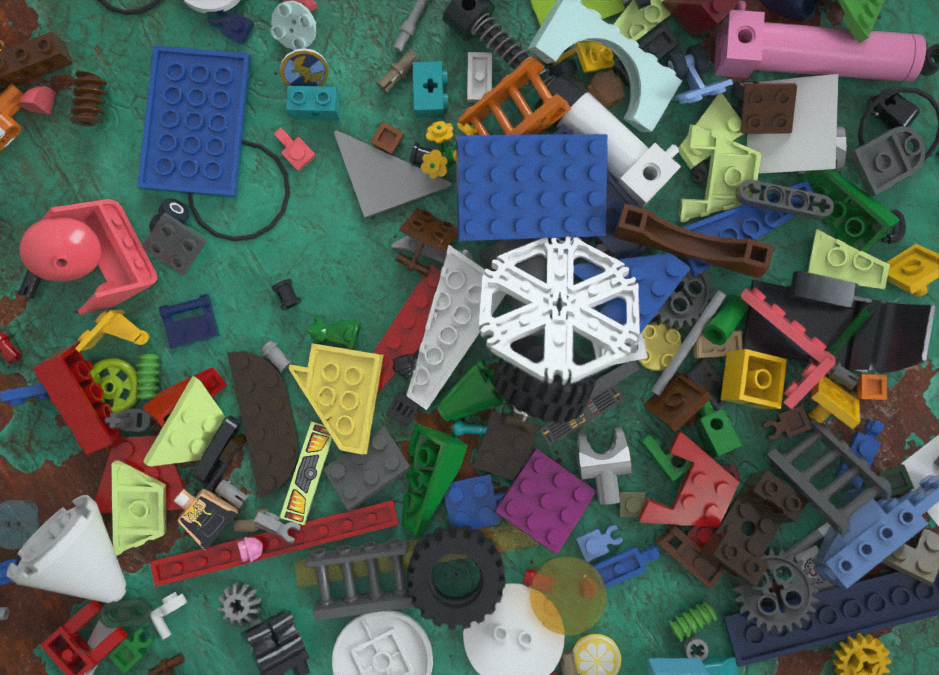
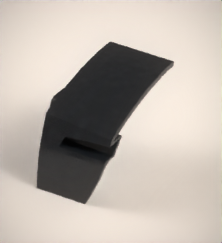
M793 271L791 286H781L752 280L751 290L754 287L766 296L764 301L770 306L776 304L786 312L784 317L791 323L794 320L800 323L806 329L804 333L809 338L813 339L816 337L827 346L824 349L826 352L863 309L871 313V316L861 327L859 326L860 329L856 333L854 332V336L849 338L835 356V363L839 361L841 363L840 366L847 370L865 373L868 370L889 373L926 361L935 305L899 304L858 297L859 284L809 272ZM748 304L742 349L809 363L810 354Z

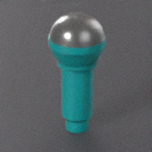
M455 420L450 423L449 431L455 437L465 433L482 434L487 433V426L466 424L461 420Z

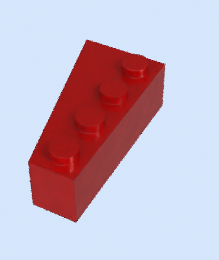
M77 342L55 352L33 367L38 381L43 384L48 392L51 402L56 405L63 416L64 423L73 432L78 445L88 455L113 444L122 432L120 428H110V423H105V418L110 417L113 412L109 404L103 403L104 391L101 384L95 383L90 371L93 370V366L90 360L85 361L81 351L79 352L75 349L80 344V342Z

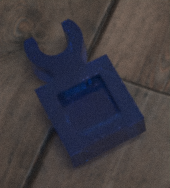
M223 10L215 11L220 15L216 20L208 17L207 20L213 27H222L220 32L224 36L244 45L254 27L252 20L232 10L228 16Z

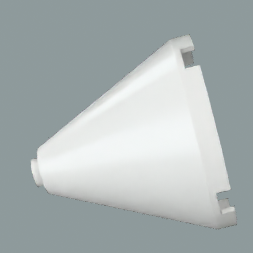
M88 495L74 499L72 501L76 505L74 508L65 510L62 507L50 517L17 553L22 558L18 566L11 563L7 570V576L16 584L105 603L117 602L126 593V581L97 503Z

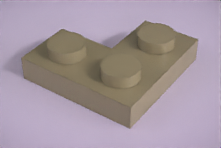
M924 528L920 533L915 548L903 544L881 561V563L931 586L939 570V535Z

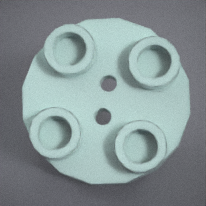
M293 0L284 1L277 5L272 13L271 35L286 48L292 50L307 48L316 37L317 22L314 20L309 9L303 4Z

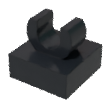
M399 392L386 413L408 426L420 405Z

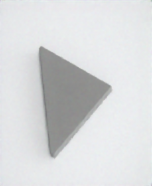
M333 131L365 219L452 188L451 182L443 178L437 177L432 179L429 174L423 173L421 168L342 132Z

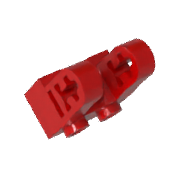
M90 601L40 645L66 675H87L129 636L122 626H119L94 649L83 639L78 632L104 609V606L99 601Z

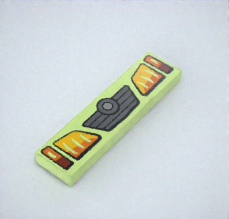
M311 421L280 515L282 519L302 525L306 523L333 440L326 427L322 424Z

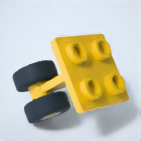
M596 42L574 43V48L570 49L569 46L556 62H552L553 66L549 68V75L559 77L567 71L570 74L577 72L578 68L575 60L571 59L576 56L579 57L585 73L609 69L614 65L613 53L606 46Z

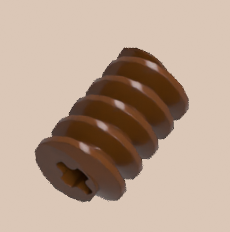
M75 72L78 78L74 81V85L77 88L73 89V94L76 97L72 99V104L75 107L71 108V113L74 116L70 118V122L87 127L103 123V119L96 117V114H104V110L97 107V105L105 104V100L98 98V96L106 95V91L100 89V86H107V82L90 72Z

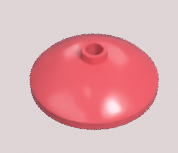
M55 217L39 221L26 230L20 241V257L26 268L34 275L49 281L69 282L80 279L94 270L101 257V246L97 235L84 223L70 218Z

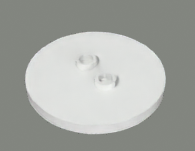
M519 583L505 584L501 602L496 603V610L492 615L487 613L484 616L485 621L480 624L474 621L471 623V628L464 629L463 631L464 647L468 659L480 675H550L557 666L564 648V627L561 616L553 602L536 588L531 586L528 588L527 585Z
M399 610L356 616L341 631L332 654L333 675H431L433 667V651L428 635L414 618Z

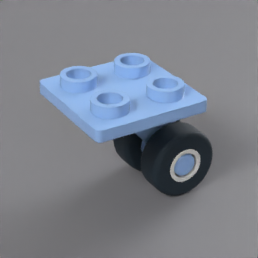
M701 44L689 46L685 56L681 51L677 50L668 53L666 57L667 67L676 72L675 76L680 80L687 77L690 88L688 91L674 95L671 101L679 100L680 104L696 102L703 99L702 96L723 93L726 91V86L733 84L732 79L703 84L698 74L707 71L708 57Z

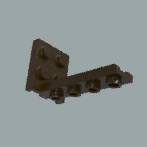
M491 411L487 423V433H484L473 467L514 480L530 455L539 426L529 423L528 416L510 411L508 416Z

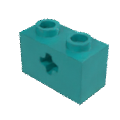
M442 61L413 62L415 118L444 117V109L448 108V94H443V85H448L447 70L442 69ZM429 87H434L433 93H428Z
M287 86L286 110L292 119L340 120L341 97L337 87Z

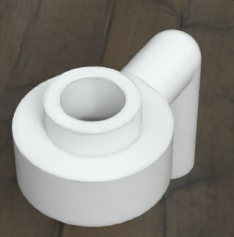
M174 592L162 599L164 604L150 613V618L162 640L171 635L163 616L187 603L183 593L178 596Z

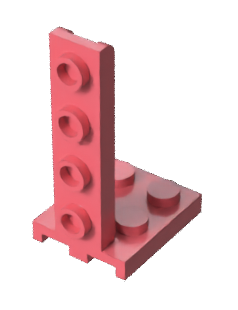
M748 287L742 292V299L818 361L816 363L812 360L804 368L801 374L803 377L799 381L794 379L786 387L784 392L786 396L783 403L792 409L835 365L836 357L824 350L827 346L818 338H809L804 333L806 329L796 320L792 323L784 317L786 312L778 305L773 304L770 306L764 301L766 296L755 287L752 290Z

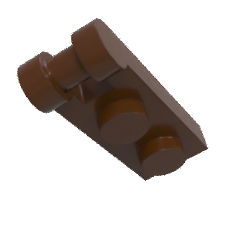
M669 524L666 528L667 532L662 537L659 536L655 542L706 587L711 589L723 573L698 555L702 549L675 525ZM677 537L680 543L674 548L670 543Z

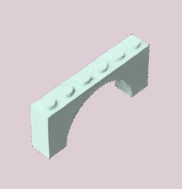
M556 0L527 50L546 64L556 62L559 56L576 42L591 41L606 46L620 58L630 81V102L623 120L640 132H652L682 80L675 76L676 72L659 64L657 62L658 59L654 55L642 51L636 41L625 38L620 34L621 31L618 27L603 21L597 11L582 5L581 0Z

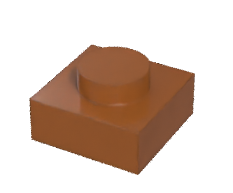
M382 122L371 140V144L393 156L404 138V133Z

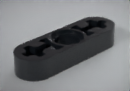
M232 415L225 420L195 469L193 478L203 484L209 480L220 462L219 456L230 440L235 438L242 425V421Z

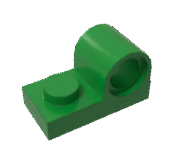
M645 434L638 440L668 480L675 481L691 465V461L682 458L679 466H673L671 459L674 454H671L668 450L663 452L664 445L656 436L651 437V435Z

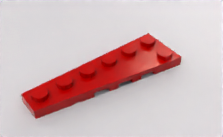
M432 264L427 276H423L373 352V354L383 355L377 394L396 374L392 369V365H394L392 359L409 353L413 356L420 349L434 295L441 277V270Z

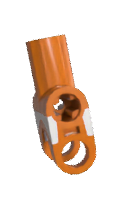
M13 83L0 94V151L9 145L21 131V126L12 116L21 108L19 101L24 92Z

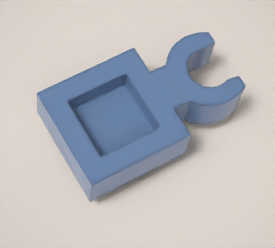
M615 524L609 525L602 534L598 528H595L575 538L586 562L608 553L609 550L606 545H617L623 541L621 536L612 539L610 536L613 530L618 529Z

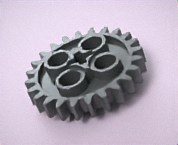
M681 256L676 257V258H678L679 260H681L683 263L686 264V262H685V260H684L683 257H681ZM708 269L695 277H692L690 270L675 288L677 292L673 291L654 317L658 318L657 326L666 322V329L671 328L674 324L676 331H678L683 326L685 329H688L692 324H696L714 297L710 293L715 290V287L708 286V283L713 278L705 277V274L709 271ZM688 287L693 288L694 291H695V294H692V293L689 291ZM673 303L679 305L681 312L674 308Z
M770 549L769 555L766 556L763 553L761 559L769 564L767 569L771 572L775 589L781 590L778 598L785 613L780 612L776 594L769 592L772 583L766 572L762 576L765 582L763 587L739 586L733 588L732 593L740 595L734 602L735 604H743L739 613L748 612L747 622L755 619L757 621V629L764 624L766 625V633H769L772 627H775L778 635L781 634L782 627H785L786 631L791 633L792 624L796 628L801 629L800 619L806 623L810 621L806 612L809 614L816 612L810 604L815 605L819 602L817 598L812 596L817 594L819 589L811 587L817 579L808 578L811 569L803 570L801 568L803 560L797 563L793 562L794 554L785 558L784 550H781L779 556H776L774 550ZM776 571H786L790 579L787 581L780 580L776 576ZM795 595L799 600V605H789L785 596ZM763 601L772 603L774 611L771 613L764 612L760 607V603Z

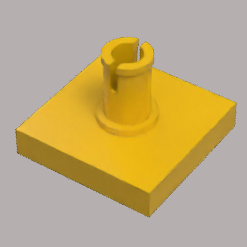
M914 244L886 262L890 265L887 282L912 295L914 294V296L925 295L928 292L927 284L939 278V254L918 244Z
M824 375L812 388L811 398L819 403V405L809 412V417L821 423L833 414L850 428L854 429L860 423L859 400L835 381L828 379L827 375Z

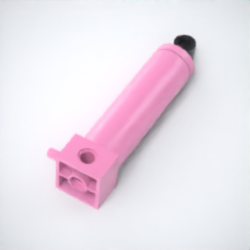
M739 1L736 4V10H731L716 30L714 76L748 78L756 70L820 76L838 74V77L913 82L919 74L931 76L939 71V44L926 48L924 36L920 34L871 31L869 38L859 44L851 31L846 28L764 22L765 12L746 11V2Z

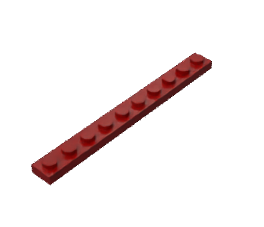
M393 499L353 509L352 511L306 521L305 525L299 524L301 527L299 531L289 529L287 532L290 537L294 538L293 543H288L282 537L275 536L269 532L247 536V538H257L263 545L261 556L253 560L254 562L396 526L400 523ZM244 537L209 546L206 551L200 548L151 561L150 567L155 587L250 563L249 560L242 562L237 542L243 541Z

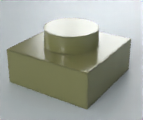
M619 491V517H639L645 503V492Z

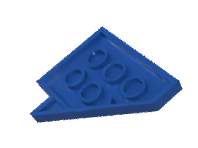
M671 253L618 259V261L625 264L624 267L629 269L628 275L623 278L631 279L635 277V285L638 283L639 335L690 270L688 265ZM593 263L573 265V276L581 282L605 272L604 269ZM614 298L591 308L622 326L627 324L626 302L622 298ZM624 343L629 348L632 346L629 343Z

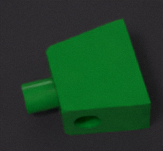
M710 401L698 410L700 419L694 424L705 452L712 459L730 453L742 446L724 410L714 412ZM710 423L715 426L716 430L711 427Z

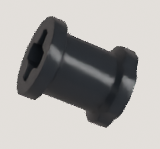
M415 142L411 152L410 164H422L424 162L423 155L430 154L432 149L421 147L419 143Z
M291 279L283 280L271 287L277 293L282 304L280 306L281 310H288L302 302L292 287L293 282Z

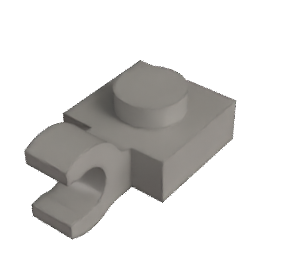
M267 511L265 514L258 512L254 520V526L275 536H280L288 543L294 542V538L290 537L287 532L289 529L299 531L301 528L299 524L289 522L283 525L282 522H279L280 518L275 514Z

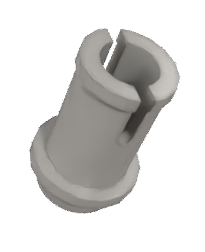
M271 340L261 349L263 352L262 356L267 357L277 367L279 372H282L292 361L277 347L279 344Z
M223 479L215 490L218 493L217 497L220 498L222 496L239 509L248 498V495L231 484L232 481L229 480L227 482Z

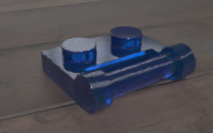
M203 294L198 299L172 306H159V313L163 319L171 349L220 336L211 299L208 294ZM203 308L204 314L176 322L173 321L172 315Z

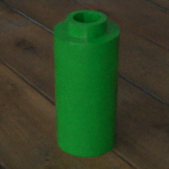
M728 296L704 328L705 338L715 345L725 344L747 313L748 304L739 296Z

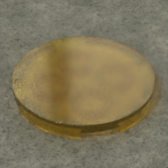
M561 556L546 562L536 572L530 587V602L536 617L547 629L561 635H577L590 629L601 619L606 607L607 592L601 575L590 563L578 557Z

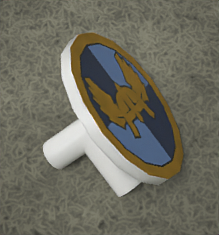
M306 48L288 53L280 65L281 79L286 86L322 87L327 81L329 74L328 64L324 57L315 50Z

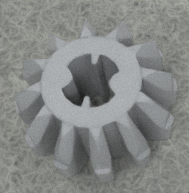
M237 582L233 584L232 588H225V595H221L218 598V601L223 605L219 606L217 611L225 612L222 620L225 621L230 618V626H234L238 621L239 625L244 627L247 621L253 622L255 620L254 614H258L261 611V608L256 604L262 600L260 597L254 598L253 595L257 593L256 588L248 591L249 583H245L241 588ZM236 601H241L240 605L243 607L242 609L238 608L239 604Z

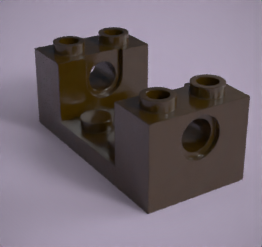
M767 470L750 473L728 507L719 527L714 529L698 555L739 586L756 587L769 566L768 563L761 559V556L781 524L796 522L808 500ZM745 521L750 523L752 527V532L749 536L742 532V524Z

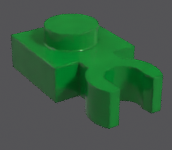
M145 626L135 632L133 639L130 636L126 637L107 656L124 674L146 654L142 648L148 647L156 639L155 636H152L147 641L142 638V633L147 629Z

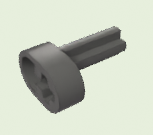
M123 409L119 413H111L110 417L105 418V423H110V428H120L124 431H147L154 425V421L144 409ZM141 416H142V424L139 423V422H137V418H139V417H141Z

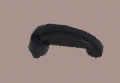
M894 209L891 211L900 221L894 226L892 234H887L885 238H882L881 241L883 243L891 244L898 242L905 235V218L899 210Z

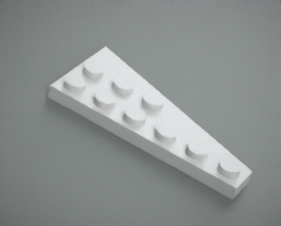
M448 245L446 259L440 274L441 277L434 295L423 341L420 345L416 369L413 371L407 392V397L426 410L433 403L481 332V330L479 331L482 277L485 275V269L450 245ZM495 291L492 294L491 316L507 293Z

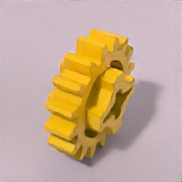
M857 633L854 640L848 636L847 644L839 643L842 647L841 651H834L838 659L832 660V663L837 667L834 669L837 675H882L883 673L890 672L886 665L892 663V660L887 657L890 652L879 639H874L870 634H867L864 638L860 633Z

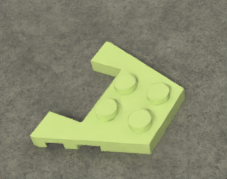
M690 124L687 147L712 149L705 199H680L677 218L679 222H686L695 217H704L713 212L725 211L744 205L737 200L736 189L746 180H758L762 154L697 125ZM747 187L744 191L750 197L754 193H751L749 191L750 188Z

